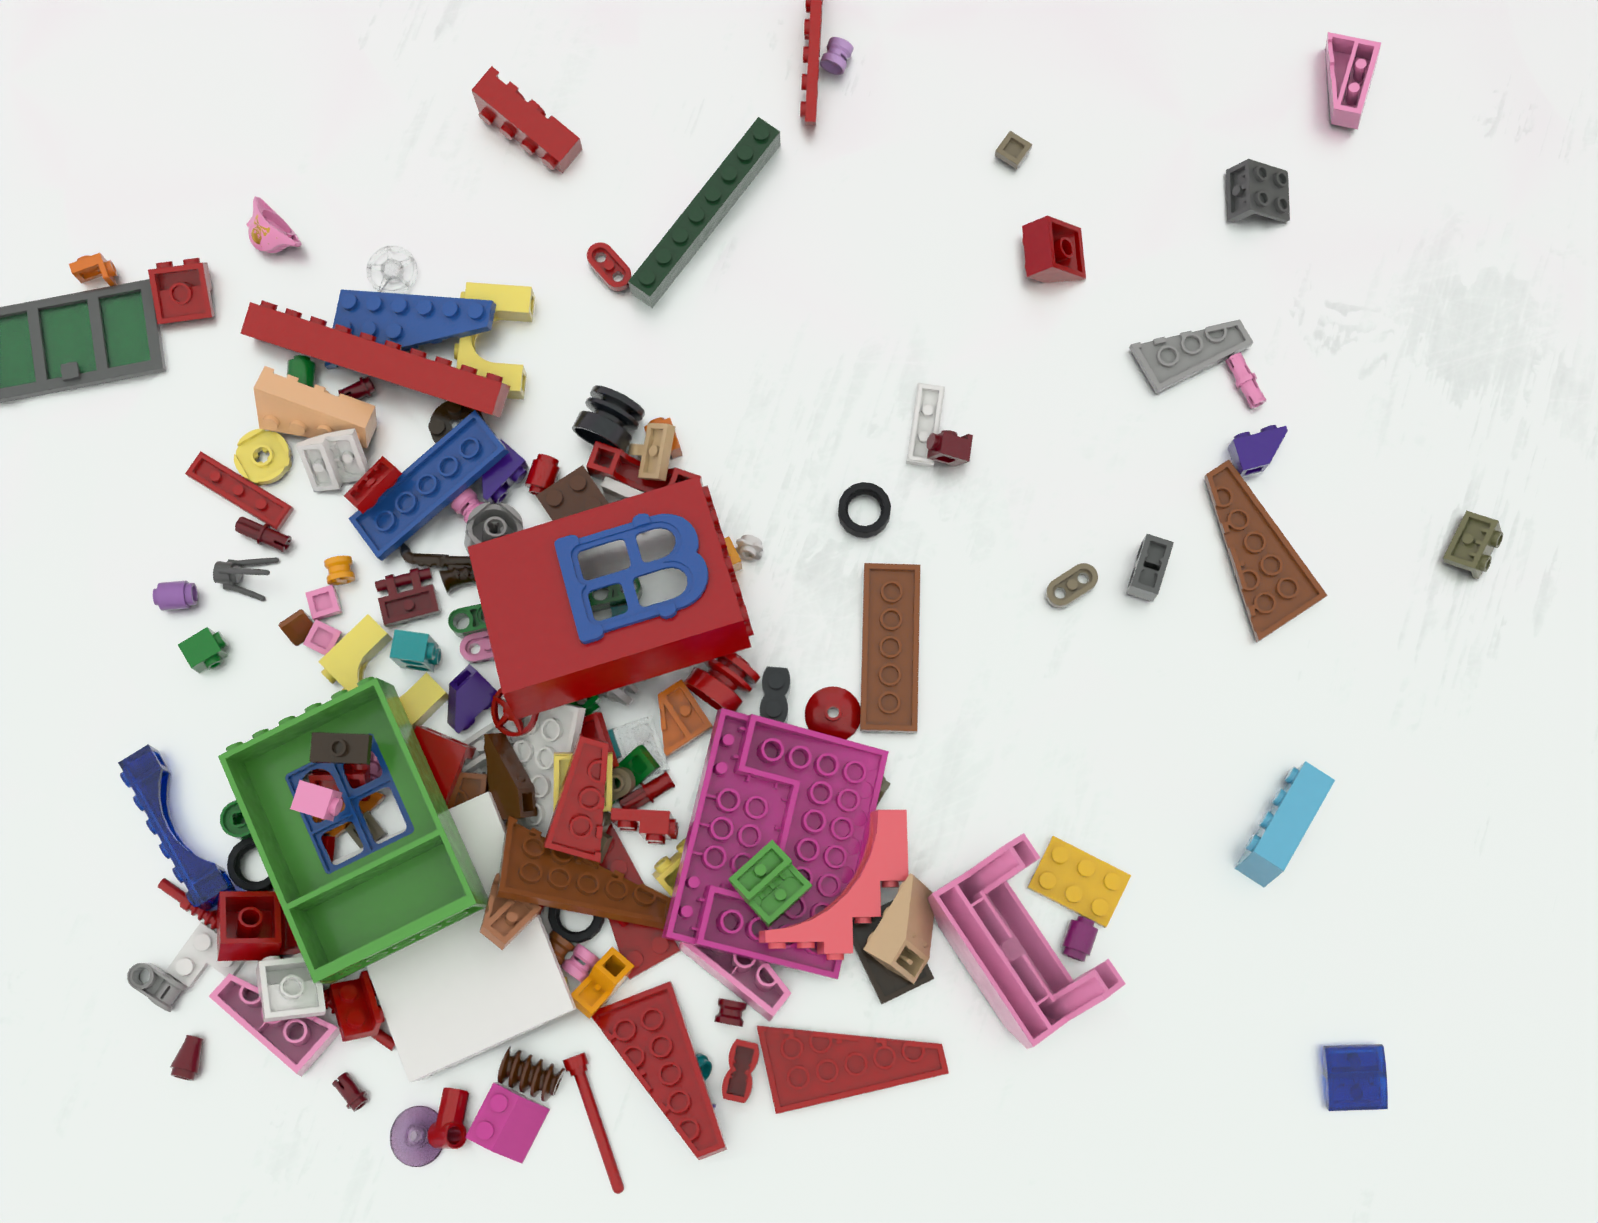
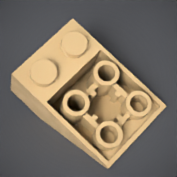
M910 873L907 879L899 886L898 893L891 905L885 909L877 928L869 935L863 950L887 969L914 984L930 958L934 914L927 899L933 892Z

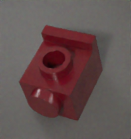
M943 430L939 434L931 433L927 439V459L954 467L969 462L973 435L966 434L959 437L957 432L951 430Z

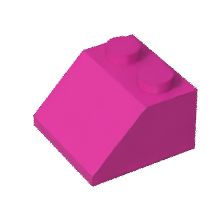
M493 1082L465 1138L494 1153L522 1164L550 1109L501 1083Z

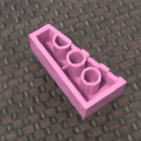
M230 973L209 995L214 1002L301 1077L340 1034L337 1026L316 1016L264 1022L258 987Z

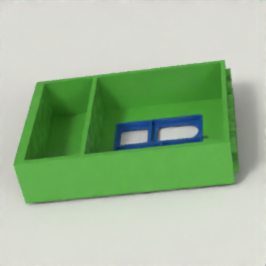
M368 677L357 683L358 687L350 691L341 690L331 696L332 700L324 704H312L305 708V713L297 717H286L278 722L279 726L271 730H260L252 735L253 739L245 743L236 742L226 748L227 752L218 756L314 984L334 983L486 908L488 902L487 894L395 687L377 677ZM312 732L372 735L371 751L378 759L382 768V775L371 782L353 789L346 777L344 764L309 762ZM325 769L330 772L339 791L343 792L342 798L345 803V809L335 816L333 821L324 820L316 823L311 815L290 809L299 781L303 780L305 775L311 770ZM388 787L393 793L407 827L403 833L377 844L366 823L359 802L363 798ZM347 822H352L363 844V851L338 865H334L324 846L322 836L334 828Z

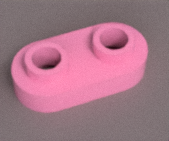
M487 630L469 634L462 639L460 653L465 660L470 663L494 660ZM473 646H480V651L477 654L471 653Z

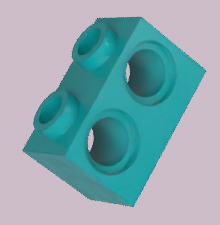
M395 629L390 658L400 668L434 673L435 665L440 664L441 649L438 648L439 645L429 634Z

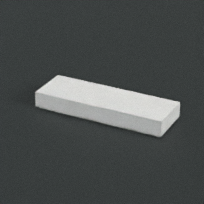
M918 383L906 464L934 467V460L927 459V439L931 433H939L945 386Z

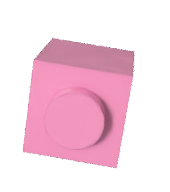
M300 780L290 809L333 821L334 817L341 811L343 804L341 796L343 792Z

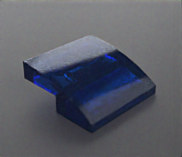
M1382 1044L1323 1046V1075L1326 1078V1108L1328 1111L1388 1109L1387 1071L1384 1046Z

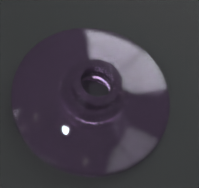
M426 1106L407 1108L397 1116L391 1127L390 1146L392 1152L401 1163L407 1166L422 1167L428 1165L442 1151V1149L432 1147L427 1138L429 1127L437 1121L438 1113L432 1108ZM415 1130L417 1134L416 1139L411 1141V1133Z

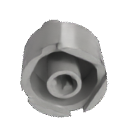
M490 502L474 508L468 517L464 546L467 552L468 546L523 530L520 514L513 507L505 503L490 504Z

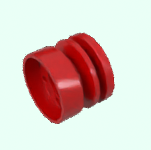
M734 652L705 661L704 664L709 668L708 671L694 667L684 681V684L695 695L717 711L724 708L736 712L743 702L735 693L736 689L750 693L752 688L744 680L756 684L760 676L745 659Z

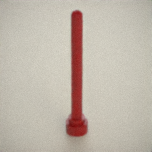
M584 1052L563 1060L566 1072L569 1071L570 1075L575 1077L614 1193L620 1194L624 1190V1185L585 1072L588 1070L586 1064L589 1063Z

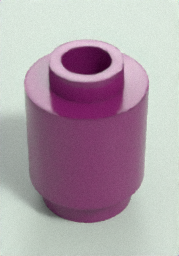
M1078 916L1077 921L1070 920L1062 947H1064L1062 954L1085 962L1086 956H1090L1098 933V929L1093 927L1095 922Z

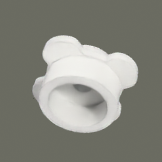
M743 535L741 539H737L736 544L738 547L735 549L741 557L750 560L761 559L762 554L760 552L763 550V546L759 538L753 535Z

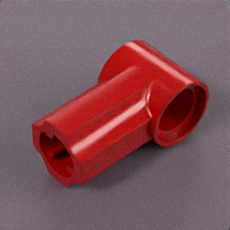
M443 1088L437 1121L429 1127L427 1134L428 1142L432 1147L438 1149H458L464 1145L467 1131L463 1122L469 1097L468 1091Z

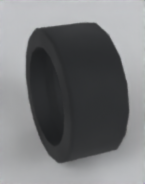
M861 482L853 484L843 492L839 499L838 517L840 524L848 533L855 537L869 538L876 536L885 529L889 522L891 511L889 497L881 487L873 483ZM863 494L874 497L879 502L881 508L878 520L867 526L854 523L848 514V505L851 500Z
M252 837L242 839L233 847L228 855L227 870L230 879L236 886L246 891H269L273 889L269 876L262 881L254 882L246 879L241 873L240 863L243 855L250 849L256 848Z
M549 907L548 920L552 930L569 942L582 943L592 939L600 932L604 923L603 917L593 916L589 927L580 932H572L562 925L560 909Z

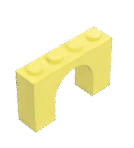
M466 282V289L461 292L460 298L492 300L496 304L493 322L499 320L533 321L535 295L532 287ZM479 334L462 337L459 343H455L454 359L457 360L456 368L460 369L463 364L478 369L476 375L486 377L488 372L503 377L502 383L511 386L507 399L524 400L527 373L523 365L493 363L481 358L475 349L476 339Z
M367 614L318 661L324 667L321 673L332 684L338 681L344 687L342 690L350 691L358 687L357 683L364 679V672L368 663L392 640V637ZM427 672L405 694L399 697L413 730H415L416 726H422L448 700V694Z

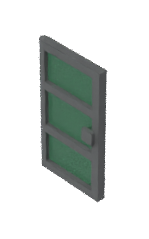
M150 279L0 307V403L166 372L160 324H157Z

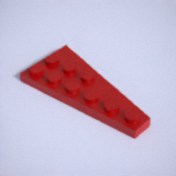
M669 981L599 1008L592 1016V1019L696 1158L702 1160L727 1150L672 982Z

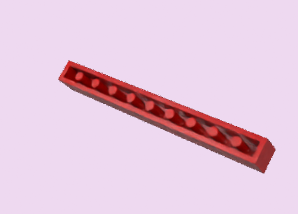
M262 300L260 305L252 302L249 304L240 334L501 418L511 387L502 383L503 377L488 372L486 377L476 375L478 369L463 364L458 369L451 366L452 361L438 356L433 361L426 358L427 353L413 348L408 353L401 350L402 345L388 340L383 345L376 342L377 337L363 332L358 337L351 334L352 329L338 324L333 329L326 326L327 321L313 316L308 321L301 318L303 313L288 308L283 313L277 311L278 305Z

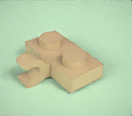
M648 423L644 445L632 443L629 445L628 455L641 458L638 478L666 481L676 426L664 423Z

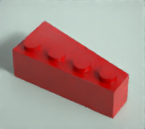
M491 66L471 90L479 111L478 116L486 124L491 125L493 123L500 128L499 131L507 139L512 140L514 138L521 143L520 146L528 154L533 155L535 153L549 169L554 170L556 168L561 173H564L583 150L580 138L552 115L546 118L545 111L533 99L527 102L518 91L519 88L511 81L506 85L499 79V71Z

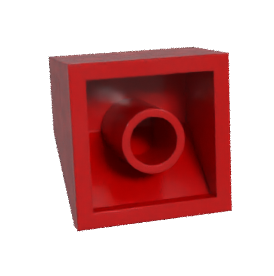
M1048 215L1022 226L1025 270L1028 278L1043 283L1086 279L1080 227Z

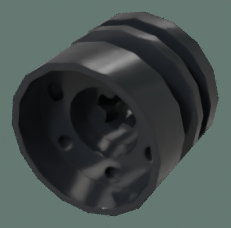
M595 385L590 392L591 397L585 401L586 406L592 412L581 411L572 426V430L580 438L593 446L598 441L626 452L632 436L625 429L637 430L639 427L638 421L643 419L645 411L626 395L611 388Z

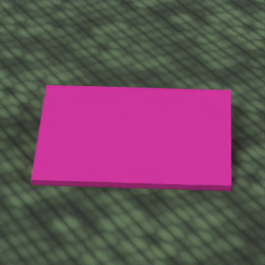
M724 708L719 709L715 717L662 938L838 979L842 960H826V954H817V942H815V948L798 949L797 943H786V949H768V943H759V931L781 929L805 921L826 908L842 893L851 881L864 855L869 836L870 812L876 811L889 751L754 714L746 715ZM773 840L792 860V865L812 884V889L768 927L744 901L728 879Z

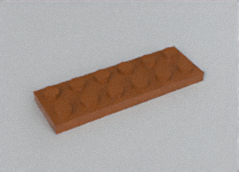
M864 563L860 731L917 733L920 565Z

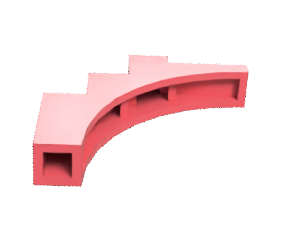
M876 810L870 812L869 836L863 858L853 878L842 893L822 911L803 922L781 929L759 931V943H768V949H786V943H797V948L802 949L815 948V942H817V954H826V960H844V954L853 953L852 918H854V924L872 923V918L881 917L880 882H882V888H898L899 882H904L908 877L907 810Z

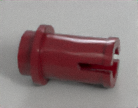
M369 376L365 378L360 377V381L342 390H338V393L355 399H361L367 395L371 397L376 389Z
M348 1072L340 1075L337 1078L339 1081L334 1080L332 1083L333 1087L337 1089L348 1103L346 1105L348 1109H352L355 1112L368 1102L366 1091L362 1092Z

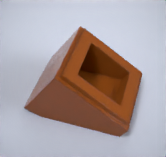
M300 609L280 622L278 626L295 646H298L305 641L314 622L304 610Z

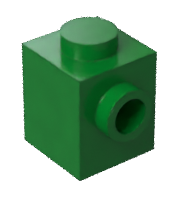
M208 627L178 644L190 667L198 673L206 669L211 670L223 663L222 659L229 656L224 648L228 644L219 631L215 633Z

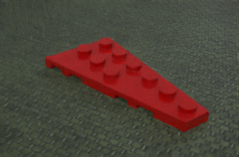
M806 0L805 3L806 13H810V19H805L804 23L805 40H809V46H803V63H808L807 74H802L801 90H806V101H801L800 117L805 118V125H816L823 0Z
M757 1026L776 1114L949 1074L942 1044Z

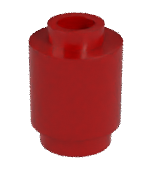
M545 454L537 455V458L532 462L525 486L529 488V493L536 496L555 483L560 469L558 467L559 460Z

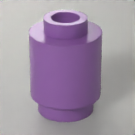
M187 580L158 583L156 589H153V602L162 611L188 609L191 605H196L198 601L195 583H189Z

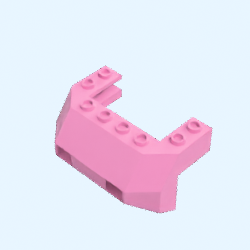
M1023 833L961 876L933 892L927 899L938 927L1002 1024L1026 1049H1029L1043 1041L1069 1020L1107 999L1126 983L1109 959L1073 980L1007 882L1040 859V856Z

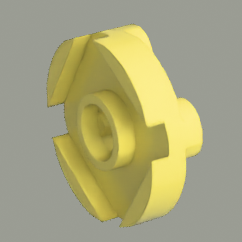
M255 429L242 436L237 444L236 455L234 454L236 469L245 479H248L257 486L278 481L292 467L291 449L279 433ZM260 451L270 454L267 458L268 460L264 463L262 461L256 462Z

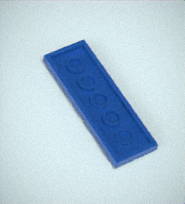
M474 410L405 469L397 478L395 485L387 489L372 508L367 509L364 514L358 510L348 519L375 556L383 561L506 456L509 451L481 415Z

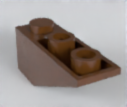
M503 733L484 734V752L486 754L489 792H491L502 820H507L508 816L515 819L537 816L535 787L508 738Z

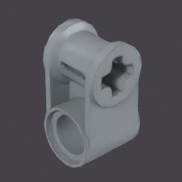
M137 963L127 973V980L131 987L168 1012H171L173 1009L172 1004L180 992L187 989L186 985L152 963ZM144 968L150 973V978L146 984H142L139 980V973Z

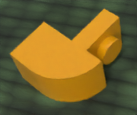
M611 947L593 966L589 976L571 993L576 1008L590 1019L616 993L631 973L634 965L614 947Z

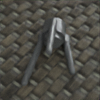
M279 558L217 561L213 569V580L215 583L223 584L224 590H233L264 601L265 596L235 585V582H240L242 574H270L269 570L241 568V566L278 563Z

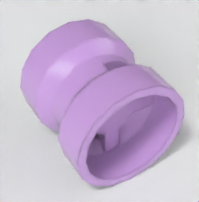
M831 37L826 46L828 51L823 54L820 66L829 73L841 75L847 66L846 59L851 57L854 48L845 39Z

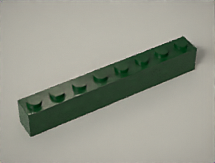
M760 117L755 120L630 278L628 283L631 294L651 308L655 306L781 146L779 130Z

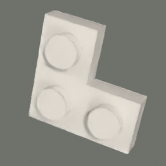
M200 922L166 969V972L187 987L192 988L208 965L227 977L229 973L236 976L246 961H217V932Z

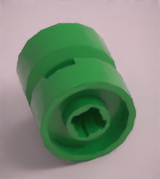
M237 800L228 803L220 814V824L223 831L227 835L240 840L252 837Z

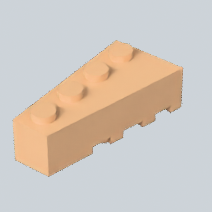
M264 366L254 386L259 429L312 438L325 433L355 428L361 446L363 448L368 447L377 427L374 405L341 393L339 396L332 395L325 390V387L316 384L314 388L299 383V378L288 374L285 378L274 374V369Z

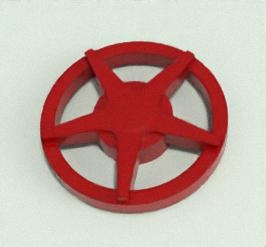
M500 688L493 696L491 704V715L495 727L507 736L516 737L527 734L535 726L539 713L533 714L530 722L524 728L523 718L516 719L507 701L501 698L503 694ZM498 704L503 707L504 714L501 719L498 716ZM508 720L514 721L518 732H512L503 725Z

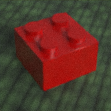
M220 891L217 904V961L262 960L269 956H279L282 944L281 905L275 891Z

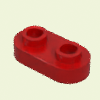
M598 242L591 245L587 251V260L593 271L610 289L614 291L627 289L629 287L628 281L632 277L628 265L608 244ZM604 256L606 259L603 262H598L597 258ZM621 275L623 276L621 281L617 282L614 280L616 276Z

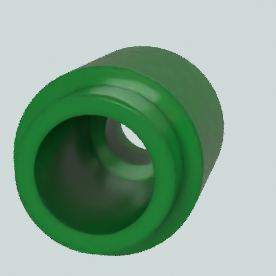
M296 355L293 359L288 360L287 375L299 378V383L314 388L316 364L308 356Z

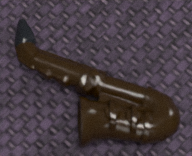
M405 543L399 547L401 556L407 563L416 564L420 567L425 565L430 568L436 566V568H448L446 571L439 570L447 593L458 585L476 583L470 556L412 553Z

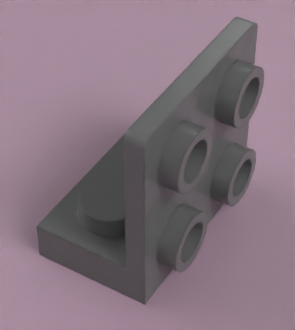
M1247 159L1226 170L1228 221L1236 223L1253 214L1284 223L1290 220L1289 180L1286 170L1251 159Z

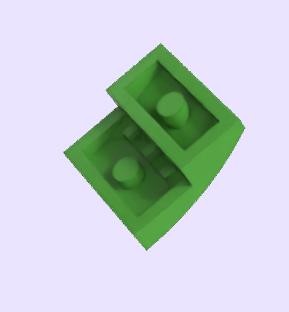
M773 840L728 879L739 895L768 927L812 889V884L792 865V860Z

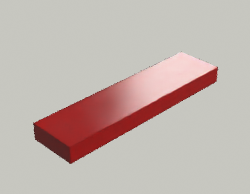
M201 451L185 473L189 478L263 523L269 524L271 528L278 532L294 510L289 504Z

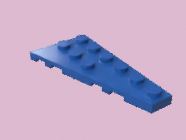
M341 289L332 328L334 329L335 325L338 324L352 329V335L359 337L360 333L363 332L377 337V343L384 345L385 341L388 340L402 345V351H409L411 348L417 349L419 345L427 343L438 344L442 343L444 339L456 336L462 338L491 331L496 304L492 300ZM325 361L324 366L328 370L338 368V365Z

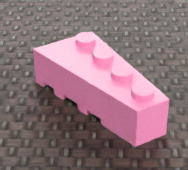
M680 942L679 949L769 1022L791 995L789 989L769 963Z

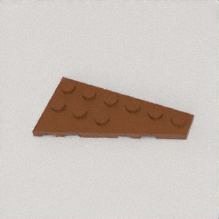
M1227 460L1207 473L1204 478L1256 642H1259L1328 595L1230 460Z
M508 816L496 897L664 929L671 902L670 897L644 884L637 885L623 878L625 874L617 870L612 872L600 866L599 862L545 848L543 845L545 837L541 836L542 832L533 827L529 830L517 824V819Z

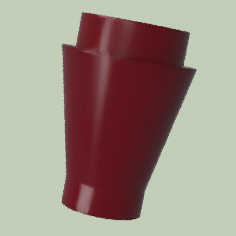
M186 1035L180 1050L170 1066L172 1068L171 1076L194 1081L195 1075H199L201 1049L204 1039Z

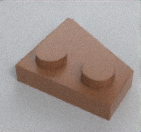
M497 873L492 883L479 932L503 950L540 913L542 907L536 904L496 897L499 873Z

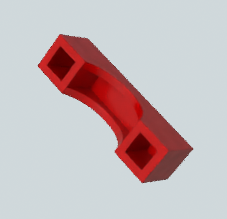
M598 441L595 442L586 465L588 473L592 477L604 480L607 476L643 493L698 476L703 486L700 475L676 467L668 469L666 481L638 478L641 461L631 457L622 449Z

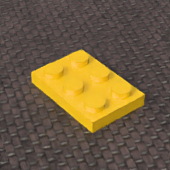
M1052 836L1027 888L1106 928L1131 875Z

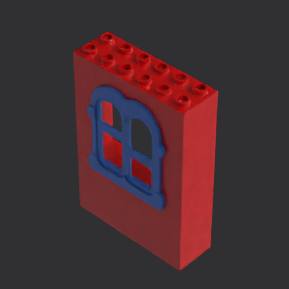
M699 476L467 547L502 694L516 719L751 647L749 636L754 635L750 619L708 485L702 487ZM654 529L670 531L674 535L676 543L670 554L657 560L644 562L637 544V536ZM623 540L631 562L630 567L595 579L585 580L579 564L578 554L591 548ZM669 568L679 569L685 573L687 586L681 595L646 607H642L639 604L634 586L636 578ZM620 584L627 602V612L601 621L595 620L589 601V594L598 589Z

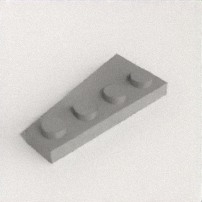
M1239 319L1208 326L1203 330L1186 331L1180 333V335L1167 338L1160 337L1146 343H1134L1129 348L1157 394L1251 347L1254 342Z

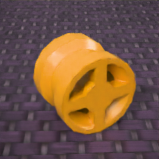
M335 556L324 560V566L328 569L329 573L326 577L327 584L343 585L355 581V574L351 571V565L353 564L351 556Z

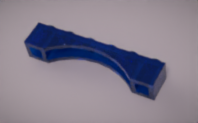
M147 744L118 762L123 771L120 773L121 779L128 788L132 787L136 794L133 796L136 806L141 811H145L149 818L146 820L148 828L154 835L158 834L162 842L159 844L160 850L167 859L171 858L175 865L172 871L180 883L184 882L188 892L185 894L193 907H199L208 911L218 904L220 891H236L223 867L198 857L185 845L178 835L171 819L168 804L171 772L159 751Z

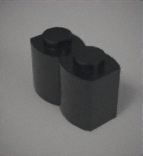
M766 667L762 677L764 697L760 703L761 717L787 723V699L791 687L788 668Z

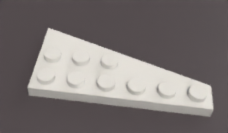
M572 704L540 712L533 729L523 736H516L517 742L513 745L516 755L535 787L537 816L521 818L522 826L529 830L532 827L542 832L541 836L546 837L554 813V752H573L583 725L586 708ZM532 715L522 719L524 728L530 722Z

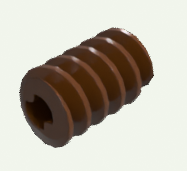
M510 1046L498 1070V1083L503 1084L509 1077L508 1085L510 1088H514L520 1082V1092L524 1093L531 1087L530 1095L536 1097L541 1092V1101L546 1102L551 1096H554L562 1080L565 1068L554 1074L553 1063L545 1070L543 1069V1059H540L533 1065V1055L530 1054L523 1061L521 1060V1050H518L514 1056L510 1055Z

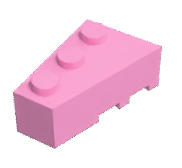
M1327 33L1325 53L1331 124L1358 129L1378 61L1381 42Z

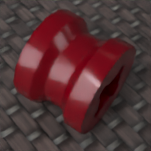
M718 998L720 1009L719 1013L715 1016L714 1022L743 1027L744 1021L741 1017L742 1012L746 1010L747 1003Z

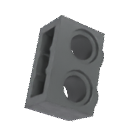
M1146 534L1141 542L1126 594L1151 602L1154 601L1159 593L1174 542Z

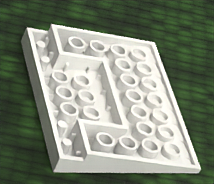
M486 792L450 808L449 811L489 898L495 875L500 872L505 826L491 792ZM406 829L401 830L395 834H392L386 838H383L377 841L376 843L380 844L396 835L403 833ZM363 848L334 860L332 863L338 865L360 854ZM484 908L366 967L409 1082L420 1081L443 1069L451 1068L577 1009L539 914L503 950L479 932L486 909Z

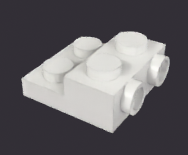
M301 953L293 955L292 958L280 959L279 956H269L263 958L262 961H258L256 976L264 1022L325 1015L326 1007L323 984H314Z

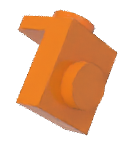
M101 253L92 256H82L77 261L69 264L72 274L80 283L102 276L110 286L116 285L114 276H117L116 268L111 260L107 261Z

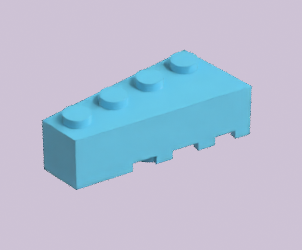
M1306 761L1298 769L1293 767L1287 774L1284 781L1288 784L1284 790L1280 789L1272 800L1273 808L1270 812L1267 811L1261 819L1258 832L1249 840L1245 853L1235 867L1236 870L1262 887H1266L1284 872L1335 782L1333 778Z

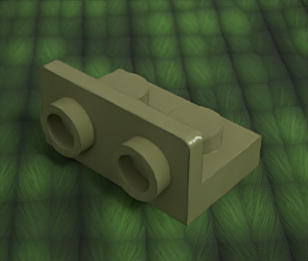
M1466 510L1443 557L1444 563L1471 571L1472 577L1479 579L1482 572H1487L1490 567L1491 554L1494 548H1498L1502 542L1503 532L1501 531L1499 521Z

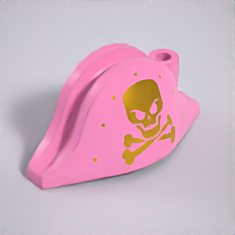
M255 196L253 199V215L246 224L249 227L248 234L252 245L256 249L268 253H278L290 246L300 247L302 243L289 225L264 200Z

